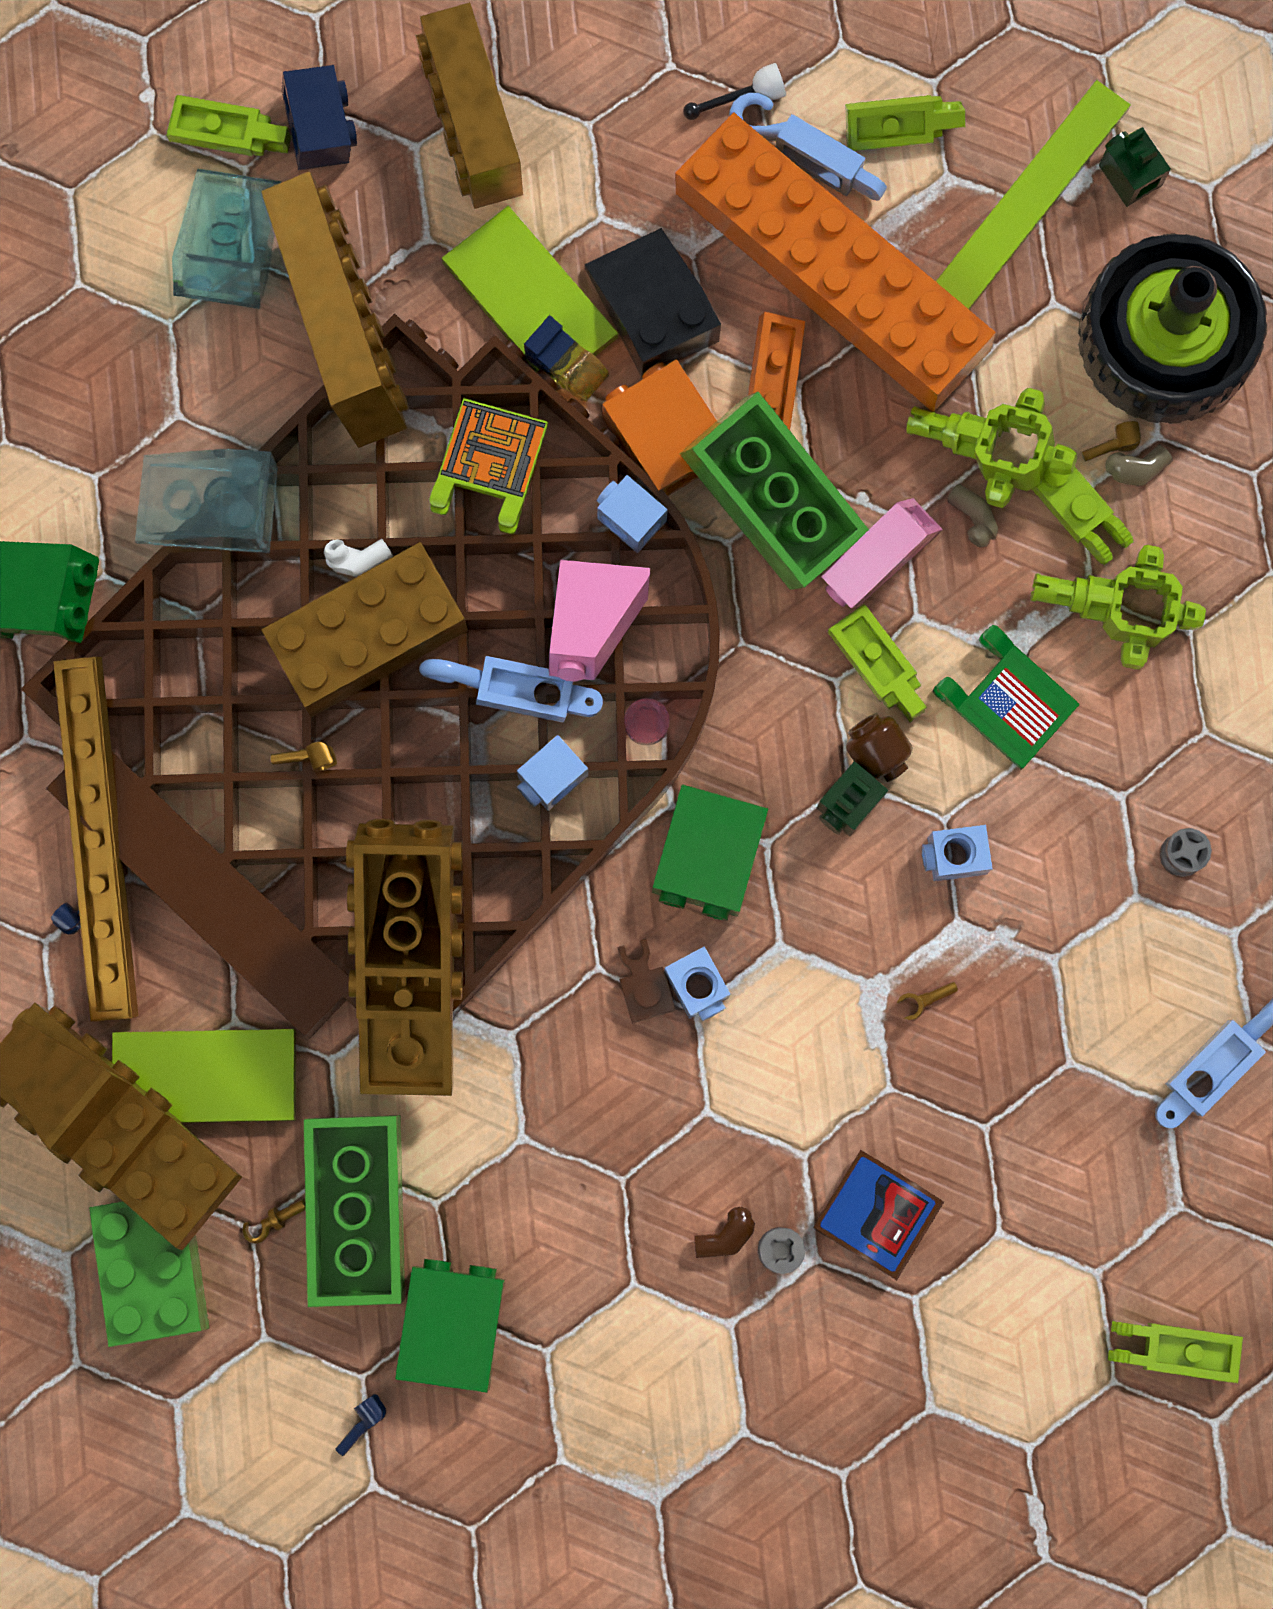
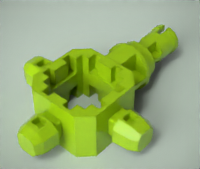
M1026 388L1020 394L1015 407L1002 404L990 410L987 418L970 414V412H964L962 415L952 413L948 417L914 406L911 410V415H914V418L909 416L907 422V434H915L942 441L943 447L952 449L953 454L977 460L979 470L984 479L988 481L985 490L986 501L988 504L1000 508L1005 507L1010 502L1015 488L1028 491L1040 485L1047 468L1050 469V473L1072 474L1077 461V453L1071 448L1060 444L1054 447L1053 428L1046 415L1042 414L1045 405L1043 392L1032 388ZM1011 428H1015L1018 433L1031 436L1032 433L1037 434L1038 443L1033 459L1030 458L1028 464L1020 463L1019 468L1014 467L1012 462L998 459V462H995L992 458L997 437H1001L1003 431L1010 433Z
M1144 545L1139 551L1135 567H1128L1114 579L1088 575L1087 579L1075 577L1074 581L1036 573L1032 585L1034 591L1031 592L1030 600L1034 602L1040 601L1069 607V612L1080 613V618L1103 622L1102 628L1111 640L1126 642L1121 646L1120 659L1123 667L1131 669H1141L1147 662L1150 647L1155 648L1168 639L1176 630L1177 624H1179V629H1200L1204 624L1206 609L1200 604L1190 601L1180 604L1183 586L1174 574L1161 572L1164 562L1162 548L1151 545ZM1133 585L1138 589H1154L1156 594L1163 595L1162 602H1164L1160 627L1158 626L1154 630L1137 624L1132 626L1128 625L1127 620L1121 619L1122 612H1120L1124 588Z

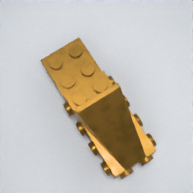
M373 819L366 824L359 823L355 840H347L346 866L347 868H354V884H348L347 911L354 912L355 927H349L348 955H355V969H350L349 997H356V1019L359 1022L360 1094L452 1096L453 1001L462 1000L463 973L454 972V957H462L463 932L462 929H458L455 914H462L463 891L462 886H454V871L462 870V842H454V825H442L441 822L436 820H420L415 822L414 825L395 824L389 819Z
M34 1002L30 1008L25 1009L15 1018L12 1023V1030L0 1043V1106L3 1108L7 1104L12 1106L18 1112L14 1120L35 1136L38 1134L46 1148L61 1161L68 1164L72 1159L83 1169L78 1176L97 1192H101L103 1188L111 1190L175 1248L183 1250L243 1176L185 1128L182 1122L168 1111L172 1104L153 1088H150L148 1092L143 1090L135 1083L140 1078L136 1072L120 1060L115 1064L103 1055L108 1049L92 1035L86 1032L82 1037L71 1027L75 1024V1020L56 1005L49 1011Z

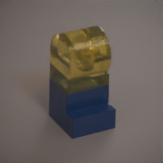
M550 315L524 343L527 360L538 369L545 371L556 384L568 390L583 402H587L610 375L602 362L564 332L563 326Z

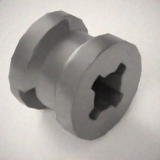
M1192 828L1180 829L1168 837L1162 844L1160 850L1161 863L1172 875L1180 877L1190 876L1204 868L1209 862L1212 852L1210 841L1199 830Z
M778 1227L770 1229L762 1236L758 1244V1255L765 1268L774 1273L786 1274L800 1267L805 1257V1246L798 1233L788 1228Z

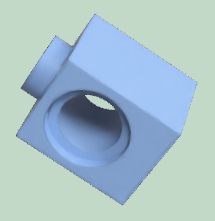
M628 475L619 484L612 481L597 498V502L600 504L597 507L598 520L636 553L646 545L667 521L668 509Z
M557 735L517 770L518 778L522 782L517 786V789L533 807L541 803L549 811L589 776L588 767Z
M986 825L932 831L927 837L928 844H922L925 871L932 870L933 881L987 875L993 869ZM956 843L962 846L966 852L965 863L961 865L950 863L944 855L945 845Z
M705 946L664 968V973L689 1019L699 1014L701 1020L704 1021L726 1009L722 1001L728 999L731 994ZM695 975L705 976L712 985L711 994L703 999L692 997L686 989L688 979Z

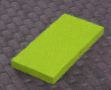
M509 205L442 257L444 266L503 335L517 345L524 354V343L549 315L563 326V331L575 340L576 351L571 356L569 367L564 372L555 374L552 377L557 385L564 382L618 339V332ZM526 359L532 369L537 372L539 369Z
M295 1029L112 1032V1063L115 1064L120 1060L136 1072L140 1078L135 1083L146 1092L153 1088L172 1104L168 1111L182 1123L296 1121Z

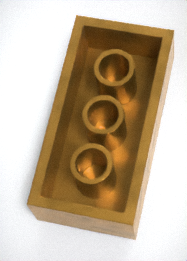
M471 3L420 16L422 33L415 35L420 52L419 59L425 79H429L432 90V102L437 118H441L445 144L449 156L453 157L456 167L455 175L462 197L470 195L473 207L477 209L522 196L523 185L520 158Z
M419 542L261 629L308 714L310 717H313L465 633L468 629L464 616L422 543Z

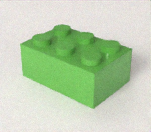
M124 1202L89 1207L108 1347L210 1329L196 1235L183 1250L175 1248Z

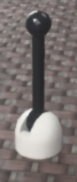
M773 63L759 69L753 78L751 86L700 104L693 102L686 104L683 109L684 116L689 120H695L701 112L735 101L739 96L746 93H761L771 100L785 97L786 91L777 64Z

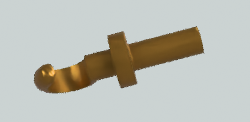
M302 1199L280 1211L276 1207L268 1210V1217L261 1220L262 1233L257 1238H253L249 1234L250 1223L245 1222L242 1228L243 1236L250 1243L257 1244L263 1242L268 1237L270 1228L274 1227L276 1230H280L285 1227V1220L305 1211V1200Z

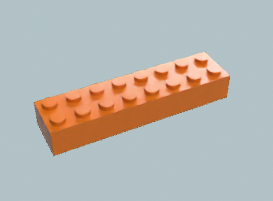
M734 112L675 172L677 196L932 412L947 399L991 351L996 335L992 328Z

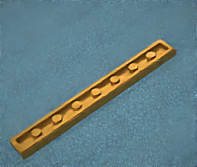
M102 657L53 661L90 1022L135 1018L139 1014L123 862L119 859L118 809ZM80 815L88 823V825L92 828L93 831L88 830L81 823Z

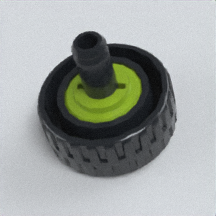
M1171 233L1155 237L1151 236L1142 239L1136 244H1131L1121 250L1118 256L1113 257L1105 265L1091 287L1083 306L1078 328L1080 336L1078 345L1080 355L1084 361L1085 371L1093 381L1095 388L1108 399V402L1135 418L1138 417L1154 423L1165 422L1174 424L1187 420L1193 421L1202 418L1207 413H1213L1240 390L1251 375L1263 351V342L1267 336V310L1261 294V288L1248 267L1235 254L1209 239L1189 234Z

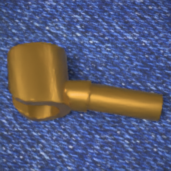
M1128 421L1116 425L1117 439L1108 440L1105 443L1082 451L1084 461L1086 462L1111 451L1131 452L1139 446L1141 439L1139 423L1137 421Z
M314 742L308 745L306 749H300L299 751L271 754L272 765L310 760L314 772L324 771L337 765L333 748L323 742Z
M951 982L919 996L913 993L903 994L899 997L897 1004L907 998H914L919 1005L918 1011L914 1015L904 1018L906 1020H914L921 1016L925 1007L958 992V988L955 982Z

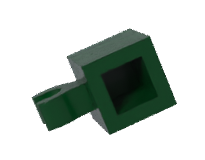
M1143 127L1131 134L1124 131L1113 137L1105 145L1106 151L1099 164V167L1126 207L1161 187L1171 170Z
M854 761L819 801L816 807L822 813L819 819L834 833L839 835L844 831L848 836H851L884 798L888 789Z

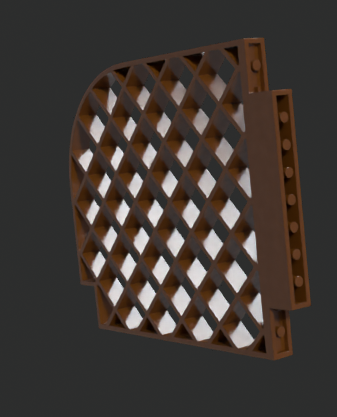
M395 313L381 326L385 336L380 339L383 349L387 348L389 351L398 341H401L449 385L448 387L401 388L409 409L453 408L454 428L463 398L494 407L530 406V417L539 419V405L543 402L602 456L540 459L539 453L531 478L533 534L466 536L465 488L455 486V536L390 538L389 483L436 482L443 461L388 463V437L376 441V463L312 465V427L328 411H334L323 385L87 622L82 642L68 641L21 688L33 702L60 726L57 698L50 692L56 686L53 661L84 658L100 641L144 639V698L106 699L108 716L144 715L145 775L142 779L112 751L118 809L119 859L297 1030L309 1039L346 1000L356 1008V997H349V976L315 945L318 941L348 940L349 927H355H318V863L346 862V847L317 848V786L382 784V819H389L395 823L394 784L461 782L464 923H458V929H462L464 936L465 985L462 990V1000L453 1001L454 1018L658 803L676 781L690 759L704 729L713 700L719 664L720 628L717 601L710 572L699 544L684 517L662 489L658 491L648 474L620 449L622 444L619 439L607 428L603 427L599 430L588 420L590 417L588 411L577 400L571 398L567 401L556 391L558 388L556 382L542 369L535 372L524 362L527 359L525 354L510 340L504 344L494 334L457 371L456 369L459 365L447 351L440 348L436 352L425 342L428 338L427 335L414 321L409 319L405 323ZM496 360L522 383L521 385L472 386ZM299 442V465L275 466ZM621 473L624 477L628 475L668 509L666 522L672 530H658L641 550L684 549L699 583L704 605L642 607L631 625L707 623L709 639L706 681L624 684L622 637L614 649L615 684L578 685L597 690L601 694L603 701H616L617 761L583 762L588 767L589 776L586 778L618 777L619 823L603 840L551 841L550 810L547 811L540 803L541 842L473 844L472 782L520 780L517 770L524 764L471 766L470 705H476L479 690L470 688V686L459 683V689L392 691L391 673L380 679V691H360L326 709L381 708L382 768L339 769L314 772L310 760L303 762V771L239 772L238 712L302 710V749H306L308 745L316 742V715L310 717L297 693L238 695L237 638L264 636L261 629L283 618H237V562L300 560L301 607L314 601L313 560L326 559L324 548L332 540H313L312 485L377 484L378 538L338 540H342L344 545L362 551L382 538L393 557L419 542L422 543L428 556H456L457 606L465 618L467 629L536 628V665L546 668L545 628H552L554 609H545L543 553L611 551V565H620V551H632L633 549L611 530L610 532L543 534L541 479L609 477V484L612 481L618 484V475ZM299 486L300 541L237 542L236 504L253 487ZM222 519V543H198ZM534 553L535 610L468 612L467 555ZM222 562V619L160 621V580L176 564ZM144 597V621L120 622ZM468 631L458 636V664L469 666ZM223 637V696L161 697L160 639ZM542 682L536 686L534 697L541 704L557 703L560 699V691L557 686H547V683ZM701 699L696 718L674 760L627 761L625 701ZM459 706L460 766L394 768L393 708ZM223 713L224 773L161 775V715ZM538 718L539 751L548 744V719ZM63 770L46 789L68 809L65 770ZM661 776L647 794L628 812L627 777ZM303 787L304 849L239 851V788ZM224 789V852L220 854L158 793L171 790ZM80 815L81 823L88 830L93 831L92 828L88 825V823ZM588 855L552 892L551 856ZM542 856L543 903L526 921L475 922L473 858ZM304 863L305 928L302 931L297 928L236 869L239 865ZM512 935L476 972L475 936Z

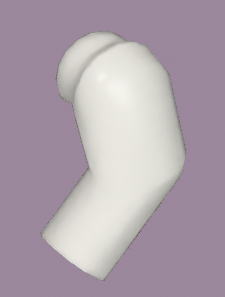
M382 538L362 551L344 545L342 540H332L324 548L327 565L335 572L357 577L393 557Z

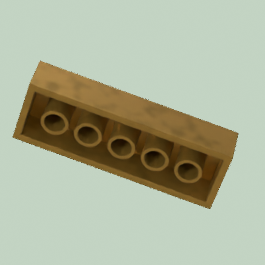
M309 171L261 191L331 407L358 448L408 429L402 411L409 409L408 403L400 385L395 384L393 374L397 372L388 349H383L380 339L385 336L376 314L371 313L369 304L373 302L363 277L359 278L357 269L361 268L359 259L352 244L347 243L345 236L349 234L347 224L340 209L336 210L328 187L326 185L319 187Z

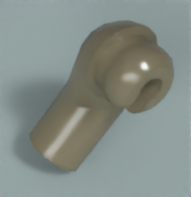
M1158 445L1143 459L1129 455L1125 456L1121 452L1113 453L1108 457L1105 466L1106 471L1112 475L1114 480L1124 484L1143 486L1173 461V458L1166 448Z

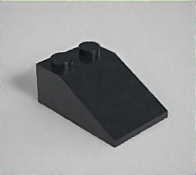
M662 228L584 264L641 377L649 368L663 362L665 365H668L676 359L680 361L719 342L721 323L701 285Z

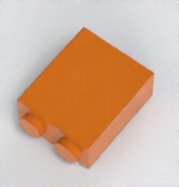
M677 359L668 365L661 362L652 366L642 375L643 380L631 387H628L626 384L617 387L605 397L606 402L602 404V418L611 432L621 442V447L626 455L648 474L658 491L662 489L668 496L699 478L679 453L717 421Z

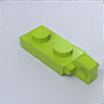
M176 95L166 135L170 142L253 156V154L255 156H263L265 149L273 152L288 153L291 142L289 128L271 124V117L261 114L259 109Z
M931 95L845 104L846 144L853 151L934 143V138L943 136V129L965 127V109L962 102H942L941 96L931 97Z
M865 604L829 628L828 634L880 702H883L888 709L897 705L909 722H912L924 713L927 707L915 692V690L921 687L920 682L916 678V670Z

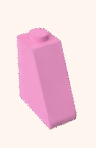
M914 498L897 502L821 576L829 584L825 588L827 593L842 607L847 604L852 609L861 605L943 529Z
M560 560L549 652V676L560 677L563 680L572 682L582 679L595 680L648 600L650 568Z

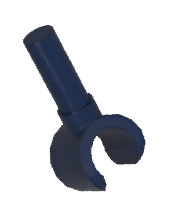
M67 902L61 905L51 916L53 924L64 934H75L81 928L79 910L76 911Z
M373 1394L354 1408L362 1421L356 1424L335 1448L340 1455L345 1456L362 1434H365L368 1429L385 1417L386 1408L377 1394Z

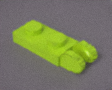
M1074 467L1072 474L1067 475L1050 473V469L1047 468L1041 484L1032 488L1034 493L1077 543L1081 542L1101 564L1106 565L1113 559L1109 547L1093 532L1100 525L1121 547L1127 548L1134 542L1128 528L1125 527L1119 518L1113 515L1114 511L1076 467Z
M1112 1321V1332L1129 1337L1133 1335L1146 1337L1144 1355L1131 1353L1129 1350L1123 1349L1109 1350V1361L1143 1366V1369L1238 1383L1243 1337L1153 1323L1143 1326Z

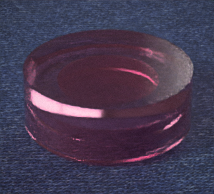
M645 698L637 700L626 711L624 718L625 731L629 738L637 744H656L668 732L669 714L666 708L654 699Z

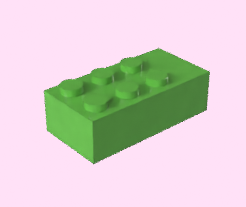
M759 391L744 397L679 453L789 590L805 588L869 530Z
M401 1115L304 1119L308 1307L401 1304L405 1300Z

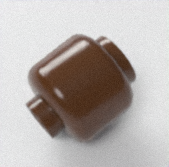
M875 713L863 719L849 730L848 734L851 738L846 745L849 755L853 761L875 779L883 777L886 782H889L899 777L908 769L905 761L910 757L913 747L894 718L890 716L880 718Z

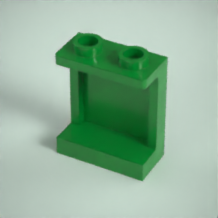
M0 541V638L13 639L14 633L58 636L70 642L81 643L88 621L94 584L97 579L99 558L72 544Z
M682 784L652 887V893L660 895L659 902L680 909H684L686 903L703 907V915L722 921H728L729 915L738 917L768 808Z
M424 1259L423 1267L414 1266L411 1271L395 1380L487 1393L490 1390L491 1369L505 1279L496 1278L497 1269L470 1265L469 1273L450 1271L452 1262Z

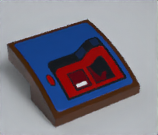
M860 1150L813 1228L897 1281L944 1202L889 1166Z

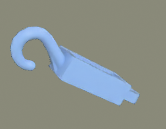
M746 93L739 96L732 103L729 115L734 112L743 119L742 114L746 107L758 104L769 111L773 108V102L761 93ZM791 114L787 122L767 126L750 125L766 140L776 141L775 147L803 171L846 197L853 188L866 197L879 201L887 190V186L882 180L863 169L865 157L794 114Z
M490 656L485 657L483 671L442 659H427L419 666V671L424 677L446 683L457 681L478 689L476 705L564 723L567 713L593 717L600 712L603 705V698L597 690L573 685L572 681H566L560 677L549 676V669ZM539 683L553 684L559 688L560 699L555 705H545L536 701L534 690ZM591 700L593 702V705L588 706L586 705L585 701Z
M1273 998L1260 1010L1259 1014L1242 1028L1234 1020H1228L1165 1083L1172 1092L1155 1110L1156 1121L1161 1126L1175 1128L1192 1112L1197 1116L1203 1117L1266 1053L1256 1041L1273 1026ZM1195 1071H1204L1212 1079V1089L1204 1097H1195L1187 1089V1079ZM1169 1110L1173 1113L1170 1119L1166 1117V1112Z

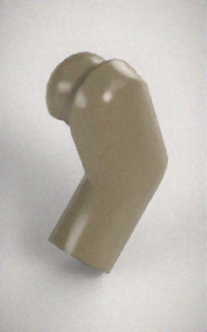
M956 485L948 496V503L970 516L974 526L968 530L969 540L977 547H986L991 539H996L998 533V526L990 505L985 499L963 485Z

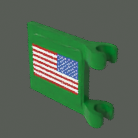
M992 625L981 634L979 642L1001 659L969 696L951 677H945L939 681L934 687L933 693L942 702L959 713L1022 770L1080 704L1017 648L1004 631L998 626Z

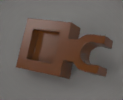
M646 939L640 940L643 956L638 960H631L627 957L624 945L618 947L621 961L630 969L632 975L619 979L632 1024L676 1010L663 966L649 970L647 962L650 950Z

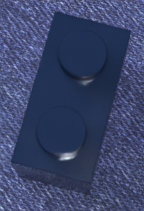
M334 65L284 71L281 92L298 170L349 163L351 147L357 146V136L353 120L346 121L343 107L348 106L347 88L344 80L337 81Z

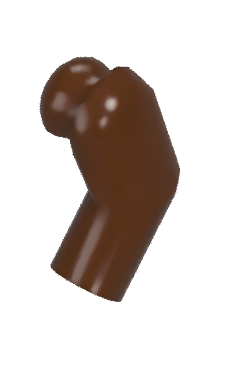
M735 1207L728 1212V1222L719 1234L694 1236L696 1258L737 1254L753 1235L755 1222L752 1220L751 1212L744 1207Z

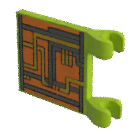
M463 398L438 478L430 495L431 511L440 515H446L449 511L454 488L458 486L504 499L505 501L498 517L499 530L504 533L514 534L518 527L523 504L546 434L548 422Z

